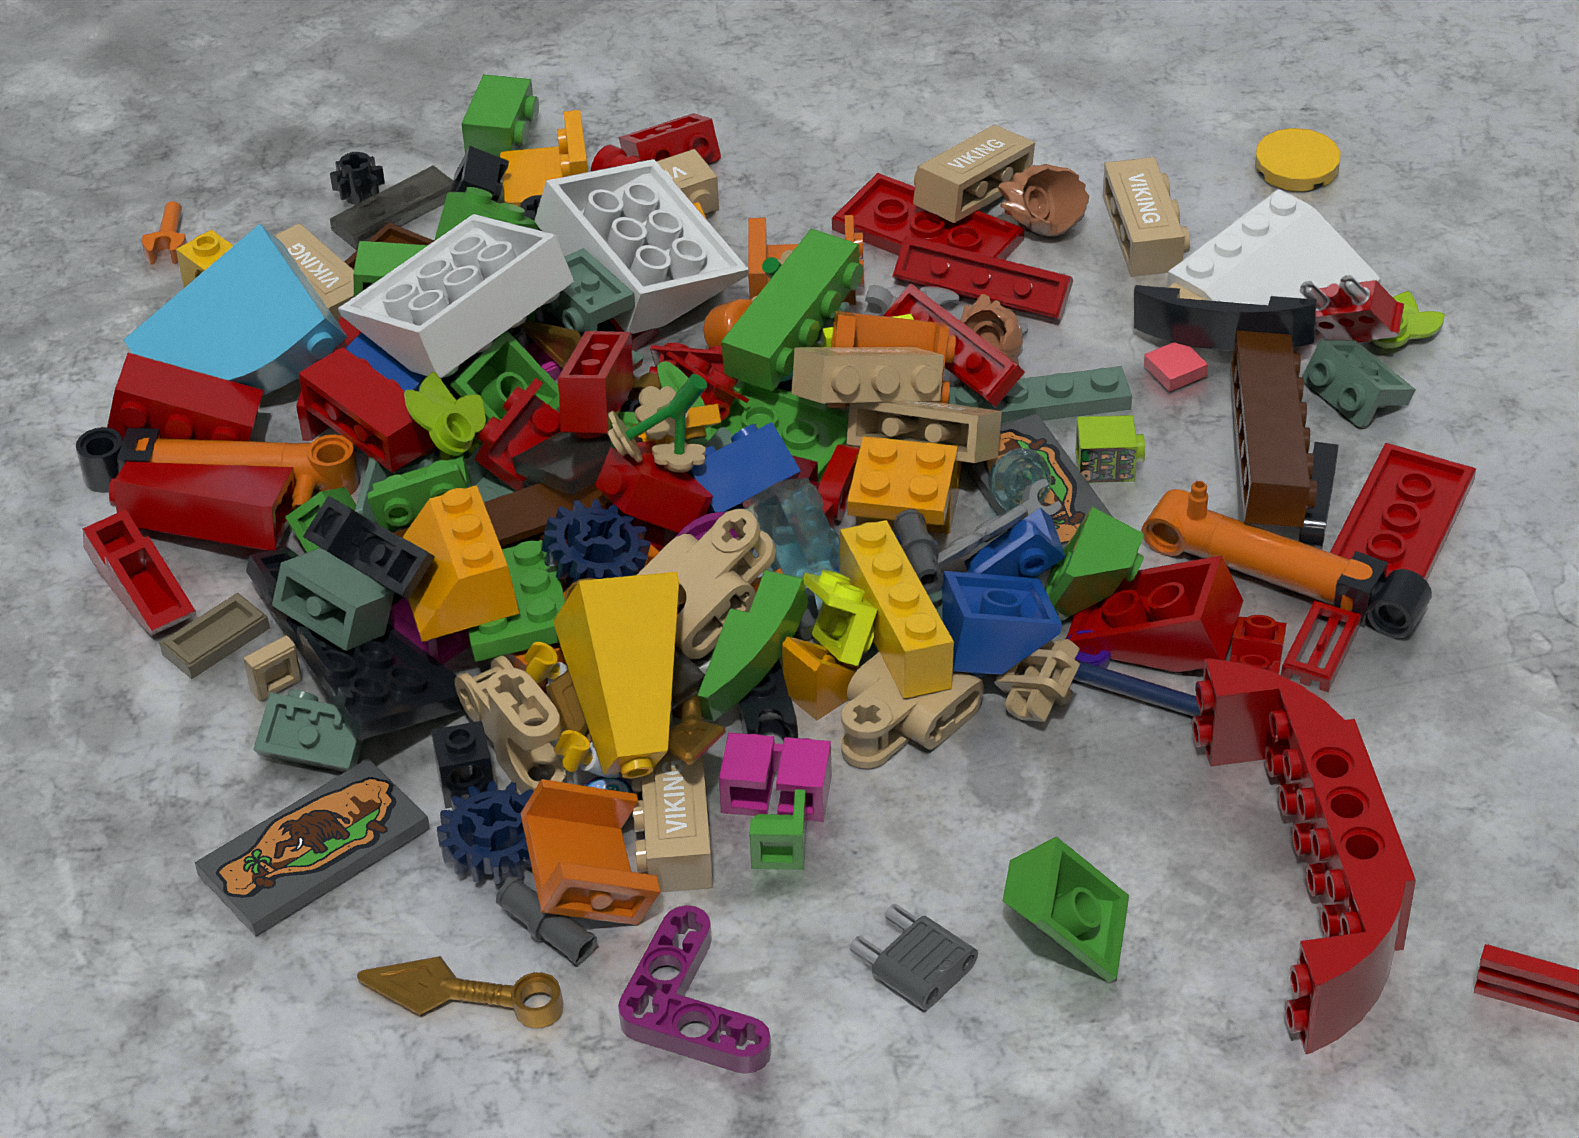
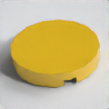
M1288 128L1276 130L1264 136L1258 143L1255 168L1257 172L1261 171L1264 174V180L1272 186L1287 191L1304 192L1314 190V185L1324 182V187L1339 174L1341 151L1329 137L1310 129Z

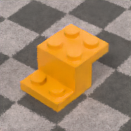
M863 436L847 500V515L856 516V524L859 525L887 520L890 527L895 528L894 520L899 513L908 509L918 510V515L921 513L924 515L928 532L950 534L963 474V461H957L958 446Z

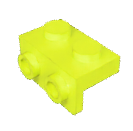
M824 569L820 576L805 572L803 576L804 585L823 601L811 635L839 661L858 666L862 653H866L872 645L874 638L873 622L878 609L864 598V590L849 584L850 578Z

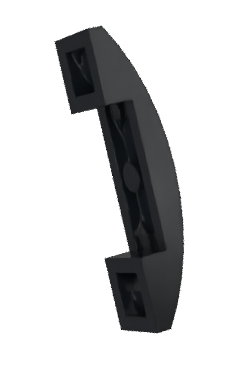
M1135 285L1134 329L1169 342L1233 351L1236 330L1288 334L1292 337L1294 348L1315 342L1317 300L1271 296L1268 305L1180 298V289Z
M330 496L326 498L303 535L308 541L408 600L435 558L434 555L403 537L395 535Z

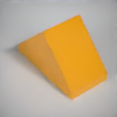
M789 636L786 637L782 644L783 675L788 694L794 703L818 721L848 701L847 688L851 678L861 667L860 665L855 666L841 662L824 646Z

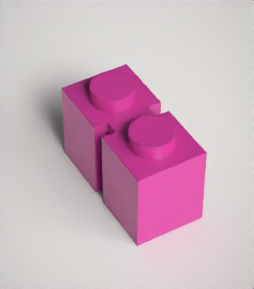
M728 732L719 775L721 813L748 816L768 814L775 773L778 772L776 791H781L777 814L793 815L795 789L806 790L807 821L824 822L832 777L831 741L785 737L783 744L775 743L774 736Z

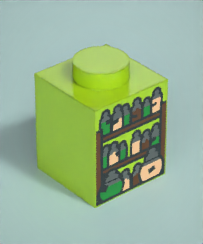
M1134 416L1077 417L1075 454L1078 470L1088 483L1135 482L1136 462L1145 461L1144 434H1136Z

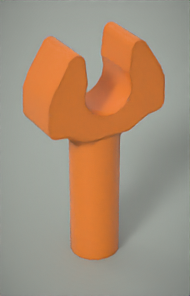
M170 201L166 203L159 231L145 234L142 237L144 255L150 264H155L157 254L166 249L170 250L172 263L177 264L176 249L187 243L186 235L177 233L182 211L181 205L177 202Z

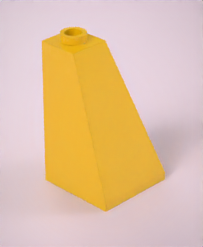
M677 571L579 581L553 620L555 631L604 775L622 773V777L627 779L648 775L653 772L655 766L668 751L679 590Z

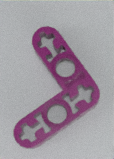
M685 905L670 910L663 918L620 998L618 1010L621 1030L628 1038L730 1071L744 1074L759 1071L766 1066L771 1056V1036L769 1028L764 1022L748 1015L685 997L711 946L712 936L709 916L704 910L696 906ZM688 929L696 930L689 931L682 942L683 950L678 948V934H685ZM663 965H671L680 970L677 977L671 980H658L651 975L655 968ZM648 995L653 997V1013L646 1012L642 1018H636L634 1014L642 1015L648 1006ZM692 1021L703 1022L710 1028L706 1034L695 1038L687 1037L679 1031L683 1025ZM725 1031L726 1035L721 1034L720 1036V1032ZM747 1040L755 1042V1044L747 1045L745 1050L737 1049V1046H743Z

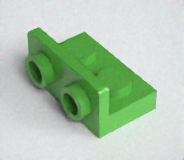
M463 455L448 460H439L429 466L401 475H393L383 481L372 484L373 491L367 494V498L378 524L388 531H393L411 525L430 498L444 495L452 489L472 487L469 468Z

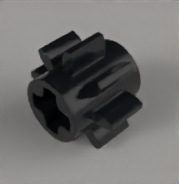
M350 152L335 162L336 171L330 173L332 190L339 191L341 200H346L353 205H363L371 202L375 196L380 195L379 186L385 184L383 166H376L373 156L370 157L363 152Z

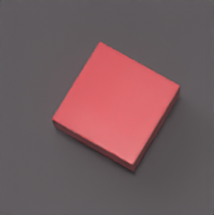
M1173 342L1144 354V367L1169 392L1207 376L1208 364L1190 346Z

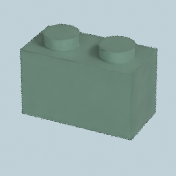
M322 548L281 563L272 606L347 651L385 635L395 592Z

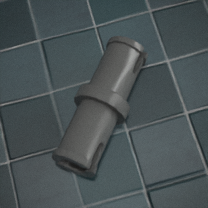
M908 509L896 516L894 527L898 533L903 551L929 595L940 590L944 583L943 573L937 562L939 550L936 540L928 534L924 515L922 513L918 515V510Z
M516 876L512 877L500 888L496 897V903L527 925L528 933L537 941H548L567 955L575 964L584 962L592 954L597 944V936L586 931L569 916L541 913L537 892L524 884L523 880Z

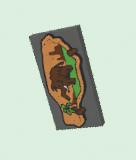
M1038 414L1001 425L998 458L977 463L963 462L964 468L998 516L1020 505L1024 490L1030 484L1041 479H1047L1049 485L1039 490L1037 498L1043 506H1049L1057 501L1062 505L1056 513L1050 516L1054 522L1063 549L1092 506L1112 516Z
M368 758L195 862V866L200 878L246 927L257 936L430 829L428 816Z

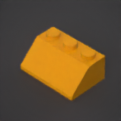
M477 485L465 489H452L444 495L430 498L403 536L404 539L435 556L408 600L422 642L519 614L508 564Z

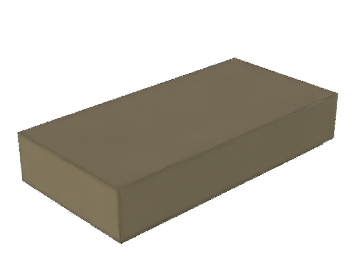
M236 593L159 642L162 655L189 678L193 679L270 629L268 616L242 595Z

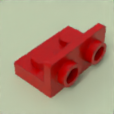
M695 113L618 137L621 149L628 156L634 155L645 161L654 159L657 162L693 149L698 152L707 164L721 158L712 118Z
M537 378L531 382L526 390L517 386L502 407L507 412L504 417L499 420L493 416L477 437L483 445L474 460L516 491L525 488L568 434V432H561L560 413L536 396L543 385Z

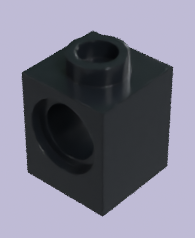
M482 720L431 730L437 773L445 809L452 808L451 798L453 796H458L465 800L469 798L468 787L475 786L480 793L487 791L489 782L494 781Z

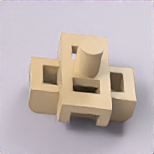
M1058 639L1055 643L1049 641L1002 675L998 674L994 683L1008 694L1005 703L1007 711L1018 720L1045 722L1054 702L1059 706L1067 704L1073 695L1072 690L1069 688L1080 666V663L1075 660L1080 648L1069 639Z

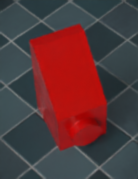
M654 441L637 442L643 459L639 463L629 453L622 456L617 449L610 447L595 486L624 514L677 533L695 519L706 515L713 495L687 471L673 472L667 470L664 465L655 463L654 456L652 455V447L656 445Z

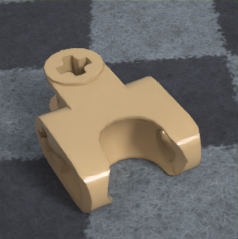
M734 509L719 517L713 527L699 540L691 534H682L674 538L637 574L645 575L677 571L679 578L678 605L683 603L685 605L676 620L675 646L682 654L692 659L703 658L716 647L729 609L744 612L750 611L756 595L754 587L750 584L773 563L776 555V545L767 533L760 530V523L752 512L745 509ZM731 528L738 535L737 538H733L729 530ZM752 548L756 550L758 557L755 558L750 551Z
M878 652L855 672L847 688L849 702L843 707L841 714V723L847 732L842 738L841 743L843 758L850 765L857 768L871 769L886 763L892 755L911 740L927 749H934L978 712L984 690L983 681L969 672L957 671L952 674V689L903 699L880 652Z
M499 656L491 661V669L471 677L468 673H462L456 676L455 687L464 710L474 722L482 720L484 732L494 744L495 756L499 766L510 780L516 783L521 794L529 789L534 791L540 782L532 780L528 775L529 770L533 766L537 768L542 765L552 777L551 781L567 783L566 769L562 765L560 756L554 752V746L551 742L558 739L562 734L560 715L555 705L528 673L514 668L506 657Z

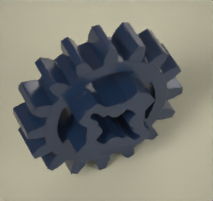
M594 499L591 507L585 508L579 500H576L573 503L572 511L560 506L557 509L556 518H548L541 545V551L547 553L544 563L546 566H558L556 578L560 580L570 576L574 579L573 583L585 578L604 579L635 576L646 566L651 546L650 541L644 540L647 531L645 526L633 527L635 517L630 515L620 516L617 514L618 507L615 504L606 510L601 508L599 500Z
M490 781L485 792L480 793L475 786L468 787L470 797L466 800L453 796L451 798L452 810H441V826L437 827L438 842L442 850L443 861L445 863L453 862L455 874L458 876L471 870L473 882L477 883L485 874H491L495 884L501 883L503 873L510 872L513 877L522 878L521 867L527 865L532 868L520 813L534 791L529 789L519 795L517 785L514 782H511L505 790H498L496 782Z

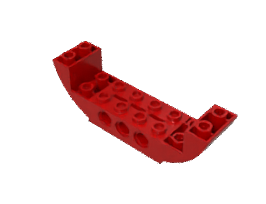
M1211 658L1205 659L1203 681H1197L1195 686L1196 700L1200 715L1192 719L1195 744L1197 747H1204L1210 767L1258 760L1266 761L1269 776L1277 777L1280 784L1278 795L1282 814L1284 816L1290 815L1293 822L1292 839L1296 854L1298 856L1304 855L1308 864L1306 867V879L1311 896H1319L1322 905L1320 917L1325 938L1300 941L1298 962L1296 965L1290 966L1293 998L1285 1002L1288 1028L1291 1033L1299 1034L1305 1054H1311L1340 1039L1360 1023L1378 1001L1390 975L1394 951L1404 950L1416 879L1356 720H1345L1325 700L1302 685L1272 671L1239 662Z

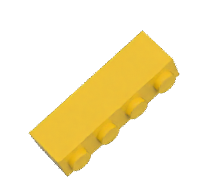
M887 520L868 522L859 526L840 529L839 574L850 578V585L864 590V598L878 609L873 622V641L903 699L952 689L954 641Z

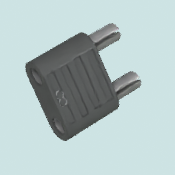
M892 904L885 912V919L904 932L884 951L862 936H857L853 939L849 946L850 952L872 966V974L924 1010L931 1008L972 969L978 957V950L929 917L921 916L918 919L897 904Z

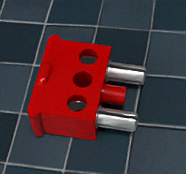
M1345 275L1341 278L1339 285L1333 283L1328 287L1318 288L1312 281H1305L1301 284L1300 293L1306 299L1317 300L1316 329L1327 340H1355L1358 343H1364L1376 339L1397 337L1399 335L1404 304L1397 302L1377 280L1358 282L1352 275Z

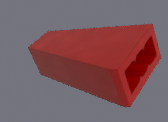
M126 462L116 478H112L110 481L109 502L112 507H116L117 513L126 509L138 528L276 551L289 525L285 516L294 511L292 508V495L295 488L293 467Z

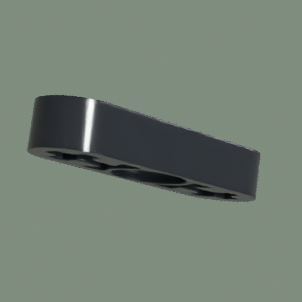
M1315 442L1311 480L1317 481L1316 504L1314 509H1306L1303 528L1300 527L1299 542L1322 550L1339 445Z

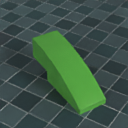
M765 570L750 611L744 612L729 609L697 695L705 720L714 722L738 704L765 677L781 657L783 642L787 636L793 637L808 605L803 578Z

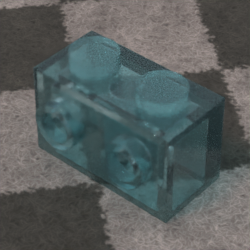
M808 478L779 481L742 502L745 510L752 512L760 523V530L767 533L776 545L775 559L771 564L773 571L781 568L782 572L786 575L803 578L805 572L820 576L823 569L833 572L839 570L840 537L830 527L822 509V497Z

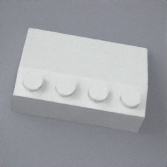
M654 159L546 180L534 222L543 232L556 234L564 256L584 248L634 292L635 308L613 317L625 332L633 334L663 327L745 278L749 272V268Z
M1277 189L1169 270L1167 288L1175 282L1209 301L1268 305L1271 296L1306 299L1300 293V286L1305 281H1312L1318 288H1324L1333 283L1339 285L1341 278L1345 275H1352L1358 282L1377 280L1381 283V278L1313 206ZM1316 329L1317 336L1318 334H1320V332ZM1303 346L1294 347L1293 353H1296Z
M473 214L343 304L338 310L345 320L410 371L425 376L436 372L441 379L454 374L458 370L459 365L472 355L487 350L492 345L493 340L505 331L524 323L527 318L526 316L538 307L556 300L560 292L572 284L574 280L556 234Z

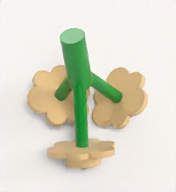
M692 374L677 393L670 386H665L660 390L654 386L644 388L639 394L641 406L635 410V417L640 423L629 430L614 411L608 413L613 423V428L608 431L611 447L617 449L622 456L629 453L639 463L643 459L634 438L644 432L652 440H659L665 435L674 436V441L670 442V444H656L652 447L655 463L664 465L667 470L673 472H686L691 470L694 465L704 464L706 448L699 444H687L685 442V421L688 416V410L707 388L704 378L697 374Z

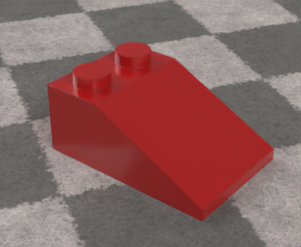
M1222 555L1138 570L1131 582L1123 579L1112 596L1076 613L1066 639L1071 635L1069 640L1079 647L1078 652L1097 655L1101 650H1106L1111 653V659L1173 672L1195 669L1204 670L1205 659L1225 660L1244 600ZM1080 630H1091V631H1094V632H1088V633L1077 634L1078 631H1080Z

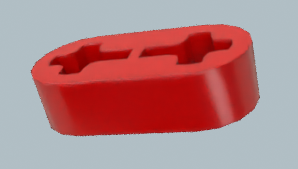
M838 444L818 486L816 497L834 503V520L841 521L847 511V500L860 450L858 447Z

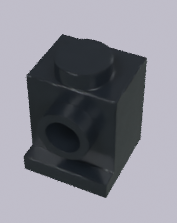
M469 146L454 174L451 192H466L467 187H475L488 191L492 194L491 200L498 202L503 188V183L500 181L508 168L509 161Z

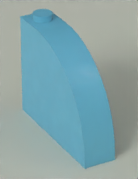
M259 224L123 340L133 354L264 390V395L297 379L299 372L331 354L348 336L285 245Z

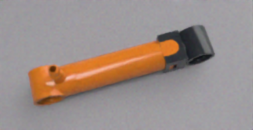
M100 427L86 431L76 441V451L84 483L87 488L99 493L109 492L111 479L116 478L126 462L293 467L295 488L292 495V508L294 510L310 500L313 491L317 495L321 491L346 487L350 495H352L359 486L353 444L344 436L336 434L324 435L311 443L161 439L159 429L127 428L123 439L118 431L112 428Z
M1203 481L1194 482L1190 493L1180 489L1167 491L1147 517L1141 529L1142 533H1144L1143 539L1146 544L1161 555L1176 556L1185 552L1202 559L1222 555L1229 569L1326 604L1362 614L1360 627L1365 628L1368 621H1370L1371 625L1378 632L1387 637L1404 638L1411 634L1432 598V590L1428 582L1421 575L1411 570H1394L1386 577L1388 562L1358 551L1349 560L1208 510L1207 485Z

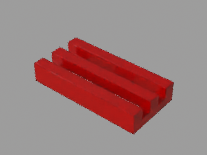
M1314 600L1282 664L1281 676L1291 680L1293 675L1300 676V684L1310 686L1313 680L1320 683L1319 690L1329 692L1360 628L1362 614ZM1321 617H1329L1307 664L1299 662ZM1340 622H1346L1325 668H1319Z
M1485 944L1480 959L1474 993L1579 1022L1578 969Z

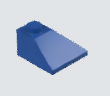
M944 571L942 621L954 641L953 671L969 672L976 677L983 676L985 673L1002 675L1061 633L1062 623L1039 578Z

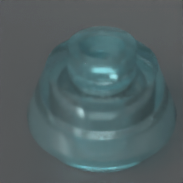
M1018 448L1007 452L992 465L988 476V484L997 502L1005 510L1009 511L1022 503L1024 490L1030 484L1041 479H1047L1049 485L1039 490L1037 495L1039 503L1042 504L1050 490L1051 473L1047 462L1039 453L1031 449Z

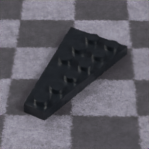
M286 546L277 548L276 551L269 550L249 555L246 573L358 740L410 727L417 723L464 710L455 687L457 675L389 623H387L385 635L345 651L273 607L272 602L281 563L299 556Z

